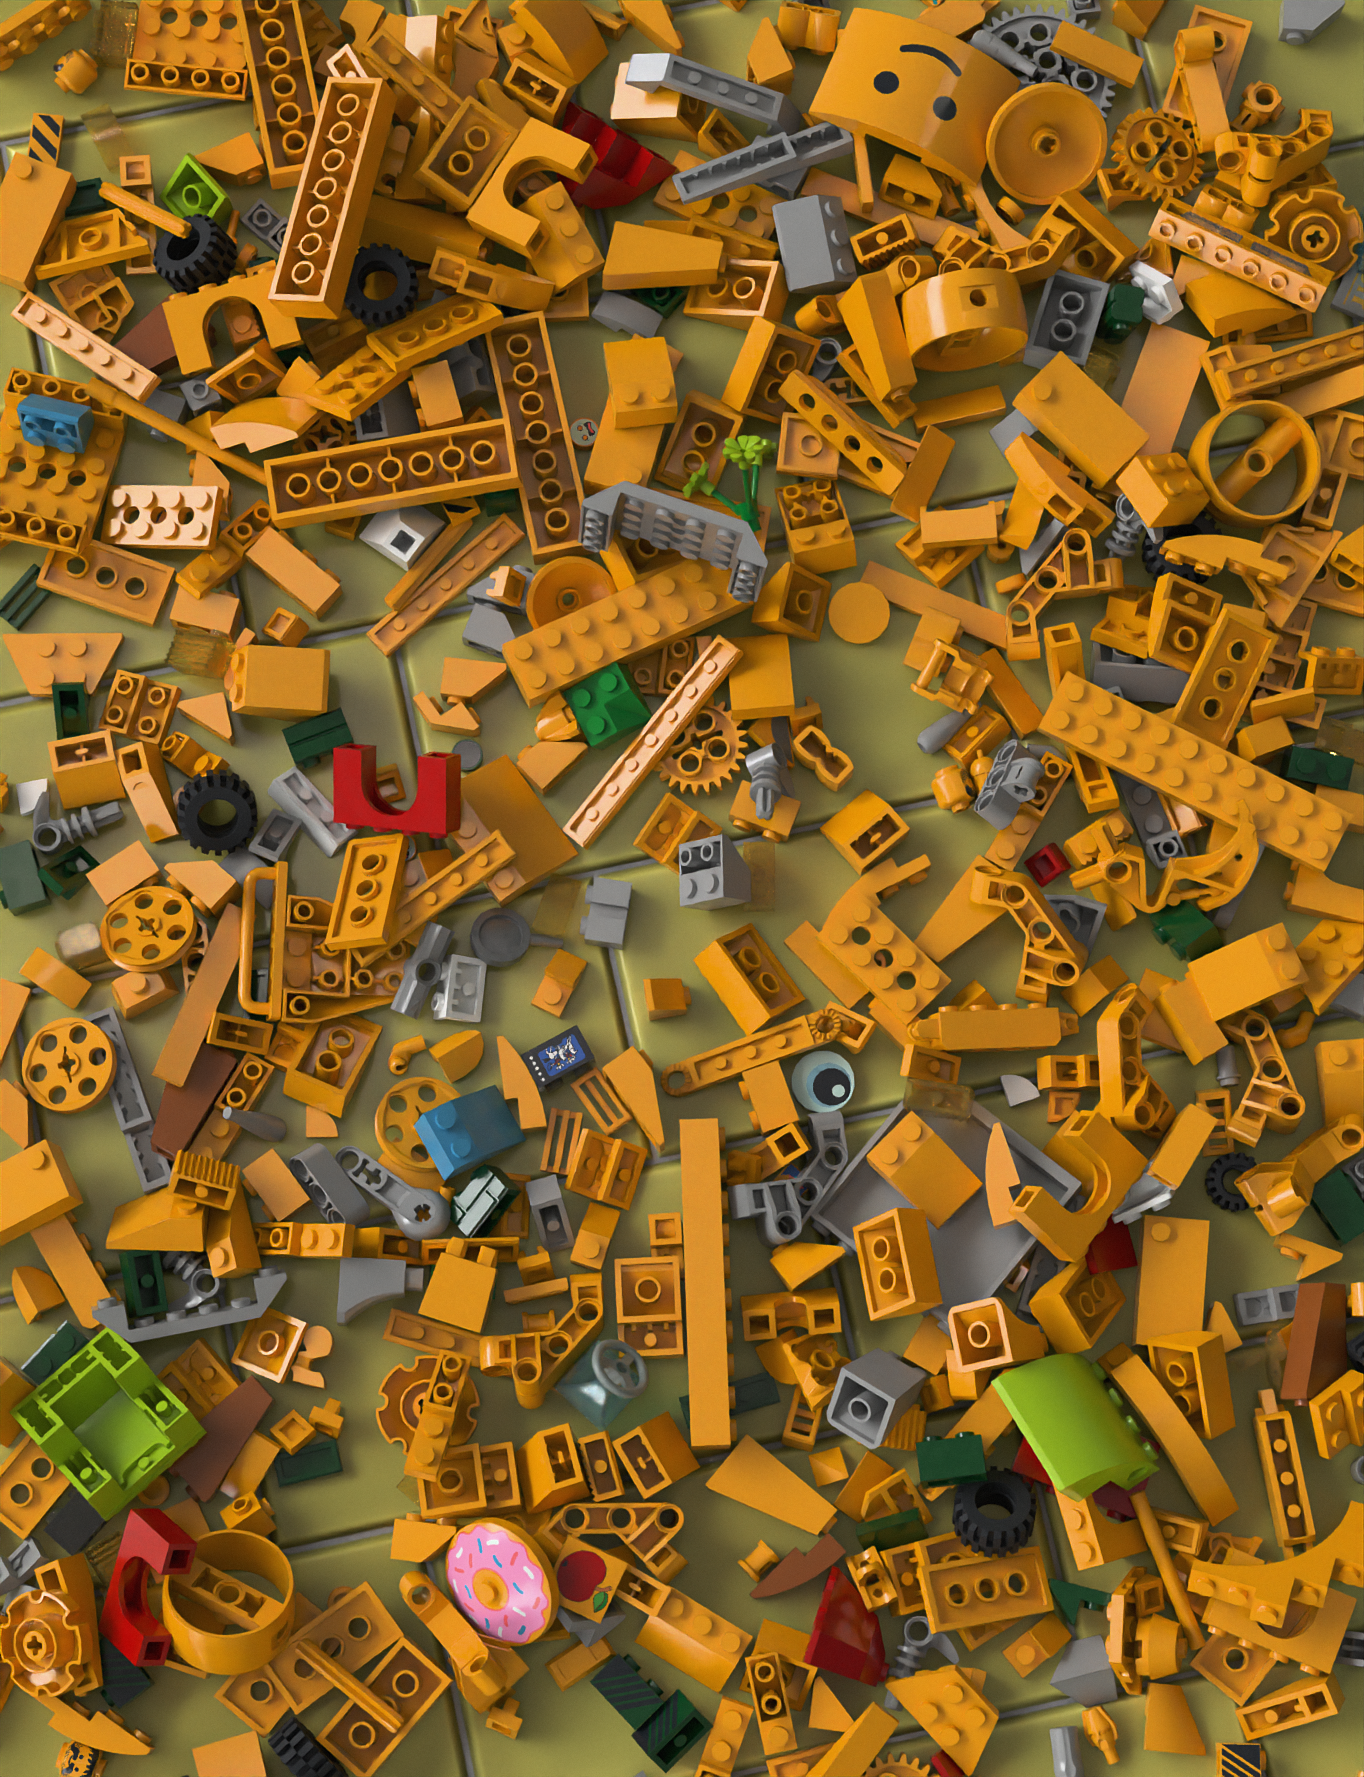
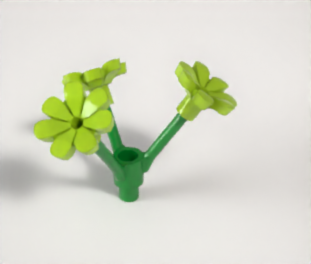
M754 435L739 436L737 438L738 442L733 438H728L725 440L726 448L722 450L725 459H732V462L739 463V468L742 469L746 501L736 505L719 491L715 490L716 486L707 480V472L710 465L706 461L702 464L698 474L694 472L690 477L689 481L691 482L682 490L684 492L683 496L689 498L695 491L699 490L708 496L713 495L729 507L737 516L740 515L743 521L748 522L752 531L756 532L761 530L758 521L760 514L757 508L759 470L763 467V458H773L774 452L778 451L779 444L772 443L769 439L761 440L759 436ZM750 467L753 468V471H752V482L750 481V473H749V468H750Z

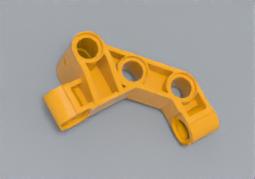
M1300 108L1298 111V115H1300L1299 129L1287 136L1232 131L1220 134L1215 140V155L1218 168L1226 173L1241 174V193L1245 203L1254 207L1266 206L1269 203L1272 191L1327 158L1334 132L1332 112L1330 110Z
M1050 215L1045 219L1031 242L1000 251L949 225L932 248L931 253L941 262L939 275L971 268H1005V270L1016 276L1019 286L1053 276L1070 251L1075 247L1079 239L1080 229L1054 215ZM1048 256L1045 260L1038 262L1041 257Z
M902 251L878 270L886 269L898 313L900 314V299L902 295L914 285L936 276L937 264L931 256L916 255L914 251ZM848 290L836 295H818L803 306L795 314V321L799 329L811 336H832L848 331L837 306V303Z
M1073 528L1067 531L1063 540L1007 607L1005 627L1008 661L1040 658V642L1036 621L1053 600L1098 596V594L1116 592L1122 589L1125 591L1122 560L1119 558H1105L1093 561L1089 534L1081 528ZM1045 577L1051 578L1056 585L1053 588L1046 589L1040 585L1039 581ZM1015 611H1023L1027 614L1028 619L1023 622H1017L1012 618L1011 614Z
M980 865L974 867L970 900L979 904L1007 908L1026 934L1015 997L1039 1003H1048L1052 984L1071 986L1078 980L1089 958L1087 947L1075 940L1030 877L1023 873L1002 870L992 866ZM1010 887H1021L1024 891V896H1015L1011 892ZM1036 923H1047L1051 928V932H1041Z
M1130 983L1115 994L1113 1000L1097 1022L1101 1100L1093 1111H1098L1119 1132L1141 1130L1149 1137L1158 1139L1162 1137L1177 1114L1168 1096L1142 1065L1140 1031L1152 1013L1153 1004L1136 983Z
M1247 1009L1216 1021L1225 1037L1242 1045L1254 1073L1225 1135L1255 1148L1264 1127L1284 1135L1296 1132L1305 1112V1100L1297 1091L1267 1018ZM1253 1025L1258 1026L1263 1034L1259 1037L1250 1036L1246 1028ZM1268 1066L1275 1067L1280 1075L1276 1078H1269L1264 1074L1263 1069ZM1283 1111L1291 1112L1293 1115H1287Z
M1358 1114L1344 1115L1312 1133L1280 1162H1262L1247 1170L1235 1180L1234 1184L1249 1206L1256 1207L1254 1213L1270 1236H1275L1293 1227L1304 1209L1310 1205L1315 1183L1336 1164L1356 1154L1364 1146V1118ZM1349 1128L1355 1129L1360 1133V1136L1350 1137L1345 1133V1130Z
M602 1272L570 1274L573 1308L552 1331L491 1335L480 1339L479 1352L482 1375L488 1377L513 1375L518 1403L526 1409H535L541 1406L545 1401L546 1392L604 1328ZM586 1314H594L597 1316L594 1320L585 1321L582 1319V1317ZM558 1346L567 1348V1350L561 1354H555L552 1352V1350Z
M667 1501L567 1503L532 1536L543 1549L550 1563L553 1564L568 1534L578 1538L581 1534L615 1533L666 1586L689 1563L668 1542L683 1526L684 1514L678 1506ZM571 1509H579L583 1514V1520L577 1527H569L565 1521L566 1514ZM617 1509H626L629 1513V1521L622 1527L615 1526L612 1522V1514ZM665 1509H671L674 1514L673 1520L669 1525L663 1526L660 1523V1514Z
M414 1570L406 1573L401 1578L399 1590L402 1593V1598L449 1652L457 1688L481 1715L503 1695L501 1692L503 1686L507 1689L511 1688L530 1668L507 1642L479 1634L427 1574L424 1575L422 1572ZM423 1586L418 1594L412 1595L415 1589Z

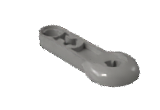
M345 1146L337 1151L335 1160L351 1182L391 1210L400 1230L407 1237L415 1241L435 1239L446 1230L450 1222L451 1210L448 1201L440 1193L431 1189L411 1187L355 1146ZM349 1154L357 1155L359 1158L358 1164L352 1169L342 1167L343 1158ZM364 1168L373 1176L379 1174L381 1182L379 1184L373 1182L370 1185L369 1179L362 1173ZM425 1209H429L428 1212L431 1218L427 1221L423 1218L422 1222H419L417 1213L420 1210L425 1212Z

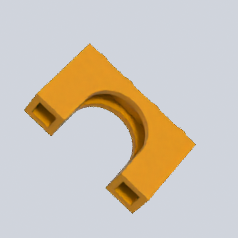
M389 12L382 27L405 47L408 16L403 14L397 16ZM454 38L452 69L455 73V78L450 89L463 101L468 95H471L482 104L475 84L484 77L488 80H496L499 75L498 60L490 57L489 53L476 51L469 48L464 41ZM366 56L365 60L382 76L389 86L395 83Z
M530 117L527 124L519 130L517 139L510 150L502 157L501 164L493 176L489 177L485 183L484 190L477 201L471 204L466 219L476 233L534 260L550 234L542 221L513 207L512 199L516 187L528 175L542 170L555 171L583 184L599 159L590 144Z
M275 266L261 268L257 271L258 275L248 278L245 274L233 276L228 279L229 283L217 286L216 283L203 285L198 288L199 292L187 295V292L176 293L169 296L170 301L162 303L182 375L191 378L217 370L208 338V325L213 313L220 306L231 301H246L258 308L264 321L271 349L275 352L306 344L298 317L283 316L268 300L276 270Z
M1317 784L1312 790V794L1354 814L1346 830L1364 834V795ZM1291 859L1290 870L1294 871L1292 882H1287L1283 895V900L1288 901L1286 910L1321 919L1364 924V890L1338 884L1326 877L1323 872L1318 873Z
M1188 971L1184 974L1186 980L1177 984L1175 980H1172L1159 989L1161 995L1153 1003L1189 1060L1195 1066L1222 1050L1229 1043L1216 1022H1213L1193 976ZM1300 989L1262 1003L1260 1007L1269 1021L1295 1007L1305 997Z
M1189 1103L1167 1128L1149 1158V1161L1152 1159L1154 1161L1146 1174L1175 1191L1180 1186L1218 1122V1119L1212 1116L1214 1112L1201 1103H1196V1105Z
M1081 1110L1063 1134L1088 1159L1092 1166L1094 1188L1088 1202L1078 1211L1071 1213L1043 1187L1026 1185L1008 1209V1212L1060 1261L1077 1262V1260L1086 1255L1089 1249L1088 1245L1097 1234L1104 1230L1107 1225L1106 1220L1115 1209L1122 1205L1125 1200V1194L1133 1184L1141 1179L1143 1169L1149 1162L1098 1111Z
M1053 1483L1078 1571L1148 1550L1138 1518L1119 1524L1111 1523L1097 1509L1092 1494L1077 1503L1060 1493Z
M1228 1548L1222 1565H1264L1265 1561L1235 1548ZM1328 1587L1323 1608L1312 1605L1305 1624L1297 1632L1285 1637L1269 1635L1256 1621L1249 1619L1250 1608L1237 1606L1212 1597L1209 1598L1201 1622L1209 1625L1207 1630L1209 1633L1226 1639L1229 1633L1240 1638L1238 1644L1256 1652L1259 1646L1270 1650V1658L1288 1664L1289 1659L1301 1663L1299 1670L1318 1677L1320 1671L1330 1674L1357 1599Z

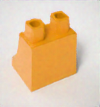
M453 1236L446 1251L440 1254L418 1314L474 1332L483 1333L485 1332L499 1271L496 1268L499 1250L481 1245L476 1262L465 1259L470 1241Z
M991 1297L954 1306L949 1311L948 1323L958 1373L993 1370L1030 1362L1045 1357L1044 1353L1048 1352L1046 1334L1044 1332L1040 1333L1038 1326L1028 1324L1019 1319L999 1297Z

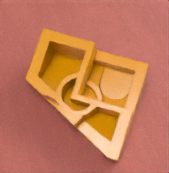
M1147 1682L1143 1749L1206 1756L1205 1746L1182 1687L1179 1685Z

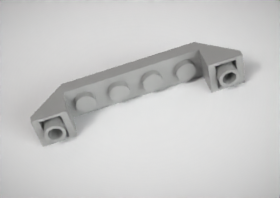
M671 53L633 54L631 56L624 84L652 94L659 85L767 123L766 134L771 136L785 132L788 137L798 133L802 113L783 93Z
M1119 685L1106 690L1124 699ZM1111 769L1141 845L1158 870L1165 868L1170 857L1175 859L1188 857L1177 829L1171 830L1157 792Z
M277 1265L259 1268V1274L252 1275L256 1294L255 1301H250V1297H242L231 1300L230 1306L218 1308V1303L207 1304L198 1307L199 1312L186 1314V1310H176L166 1313L167 1318L154 1320L153 1316L141 1317L134 1320V1325L128 1326L124 1300L117 1301L116 1297H109L98 1300L97 1306L91 1307L92 1316L130 1343L260 1318L287 1280L286 1272L284 1269L278 1270Z

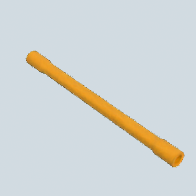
M94 377L90 379L84 391L86 395L121 410L267 486L264 467L227 448L220 450L216 442L125 396L112 386Z

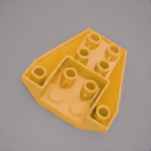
M287 895L281 1022L314 1024L393 1003L405 975L403 967L407 958L410 957V943L402 940L363 969L349 949L330 951L325 945L334 903L320 897ZM363 916L362 918H360V919L357 920L356 922L361 921L362 919L365 918V916Z

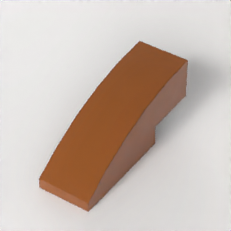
M829 1533L805 1556L795 1547L749 1595L756 1599L795 1588L829 1568L847 1551Z

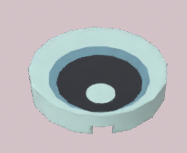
M814 1051L804 1056L796 1064L791 1077L792 1092L797 1102L813 1113L842 1109L850 1100L855 1087L854 1073L849 1063L839 1054L831 1051Z

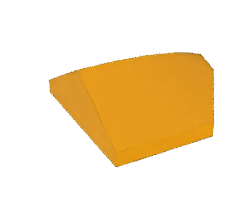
M904 1468L868 1490L860 1512L864 1521L868 1522L919 1507L925 1525L934 1520Z

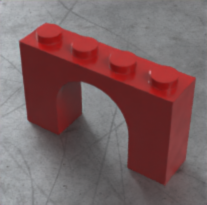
M347 743L333 748L334 823L346 824L347 829H363L365 826H371L375 832H391L392 829H399L403 835H419L420 832L429 833L431 838L449 837V833L460 829L461 754L432 751L418 756L417 796L408 811L396 809L387 803L378 789L376 746Z
M1022 1435L1010 1467L1011 1472L1022 1475L1023 1483L1029 1482L1032 1487L1034 1482L1047 1486L1045 1492L1056 1496L1051 1478L1025 1436ZM1139 1436L1143 1443L1148 1441L1157 1454L1159 1453L1161 1447L1159 1443ZM1150 1476L1128 1491L1109 1481L1092 1493L1095 1505L1108 1510L1106 1516L1117 1521L1125 1522L1126 1518L1135 1519L1136 1512L1129 1495L1140 1490L1145 1491Z
M159 1508L130 1509L98 1630L135 1667L163 1666L172 1639L170 1632L154 1618L148 1605L147 1579L151 1567L160 1575L190 1574L198 1545L196 1541Z

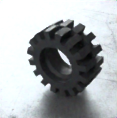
M1231 1152L1222 1155L1211 1164L1206 1173L1205 1185H1207L1208 1189L1206 1193L1212 1197L1214 1205L1218 1204L1221 1206L1220 1209H1228L1231 1212L1243 1211L1250 1207L1242 1194H1232L1225 1189L1223 1178L1230 1170H1238L1244 1173L1258 1165L1254 1161L1255 1158L1252 1156L1247 1157L1242 1152L1238 1154Z

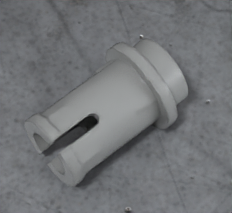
M1225 1046L1216 1053L1219 1073L1216 1081L1220 1082L1221 1088L1240 1085L1239 1079L1242 1077L1241 1074H1238L1234 1046Z

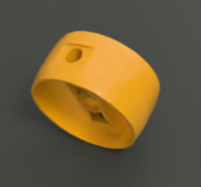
M971 268L944 273L914 285L900 299L901 324L913 366L918 369L931 372H954L979 368L1012 356L1020 351L1028 342V321L1022 291L1016 276L1007 270Z
M1250 400L1224 409L1203 425L1191 444L1187 466L1195 477L1201 481L1205 491L1211 498L1203 508L1208 515L1228 526L1252 529L1272 525L1289 517L1301 508L1317 484L1321 469V454L1313 430L1296 411L1284 404L1270 400ZM1232 415H1252L1270 422L1271 424L1213 480L1209 467V448L1212 437L1220 423L1226 417ZM1293 449L1297 463L1296 485L1290 500L1279 513L1264 516L1255 515L1234 506L1262 477L1269 474L1276 463ZM1249 458L1257 461V472L1249 467Z
M225 1529L201 1535L193 1539L198 1545L190 1574L165 1575L162 1588L163 1620L165 1628L172 1635L171 1644L182 1659L202 1671L220 1675H235L258 1669L273 1660L282 1651L293 1629L296 1617V1585L291 1566L284 1553L273 1542L256 1533ZM222 1570H243L264 1577L279 1589L285 1598L284 1603L282 1604L223 1573ZM179 1595H182L212 1611L215 1619L225 1625L236 1624L248 1632L220 1635L202 1631L187 1623L173 1606Z

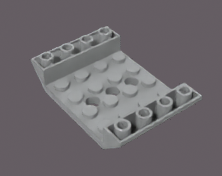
M622 481L583 500L578 542L582 543L585 549L597 553L601 550L608 552L615 530H619L621 535L629 539L637 540L640 537L649 540L650 544L656 548L667 550L669 547L680 551V554L686 558L697 560L699 557L708 560L712 566L718 569L727 570L728 567L732 568L727 593L732 594V597L740 602L749 603L750 600L757 602L768 560L748 522L628 481Z

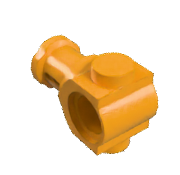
M1260 80L1256 84L1251 82L1241 94L1245 101L1239 106L1240 113L1232 122H1228L1230 131L1250 133L1256 126L1261 127L1263 124H1267L1270 119L1275 122L1286 108L1281 104L1283 98L1279 96L1275 86L1263 83ZM1257 99H1265L1270 105H1261Z

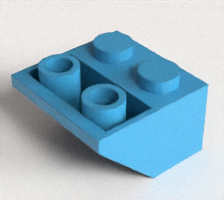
M31 393L17 407L25 441L35 446L47 445L56 447L66 453L78 452L84 454L95 423L90 406Z

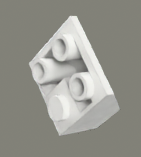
M421 505L377 512L359 538L408 571L432 544L446 523Z

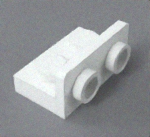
M1139 260L1129 266L1133 277L1131 280L1132 286L1141 287L1145 290L1144 303L1141 306L1143 308L1142 316L1161 325L1183 309L1173 279Z
M451 954L444 956L440 965L442 970L441 978L437 982V990L431 1002V1008L434 1011L433 1019H450L473 1024L480 1023L487 964L480 959Z
M1154 1159L1150 1160L1143 1169L1141 1179L1127 1191L1122 1205L1112 1212L1114 1224L1123 1221L1124 1225L1129 1224L1142 1217L1140 1212L1152 1207L1153 1211H1157L1171 1203L1169 1199L1173 1197L1175 1191L1146 1174Z

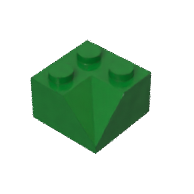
M619 662L612 663L563 692L590 746L596 749L603 750L645 726L653 717L628 666Z

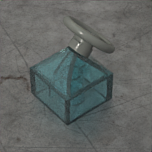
M595 1339L552 1387L591 1424L603 1432L633 1398L645 1391L649 1382V1374L643 1358L627 1343L613 1339L602 1342L599 1339ZM610 1349L621 1351L625 1355L622 1359H619ZM632 1361L638 1370L639 1376L629 1368Z

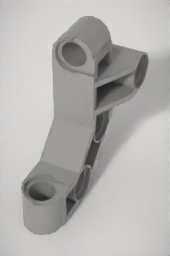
M840 1111L807 1114L809 1116L810 1144L813 1149L810 1150V1159L795 1179L757 1184L747 1183L727 1188L732 1220L755 1218L759 1241L764 1246L776 1248L796 1238L801 1233L804 1223L846 1165L848 1149L844 1120ZM826 1151H830L835 1155V1165H830L826 1161ZM801 1186L806 1187L810 1191V1201H806L800 1196L799 1189Z

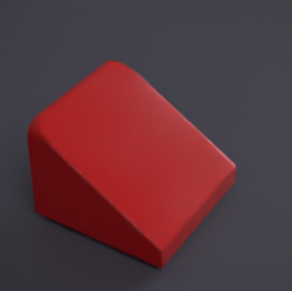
M1054 842L1047 844L1024 862L1041 888L1072 868L1067 858Z
M943 1749L930 1756L929 1760L940 1777H963L965 1775L964 1771Z

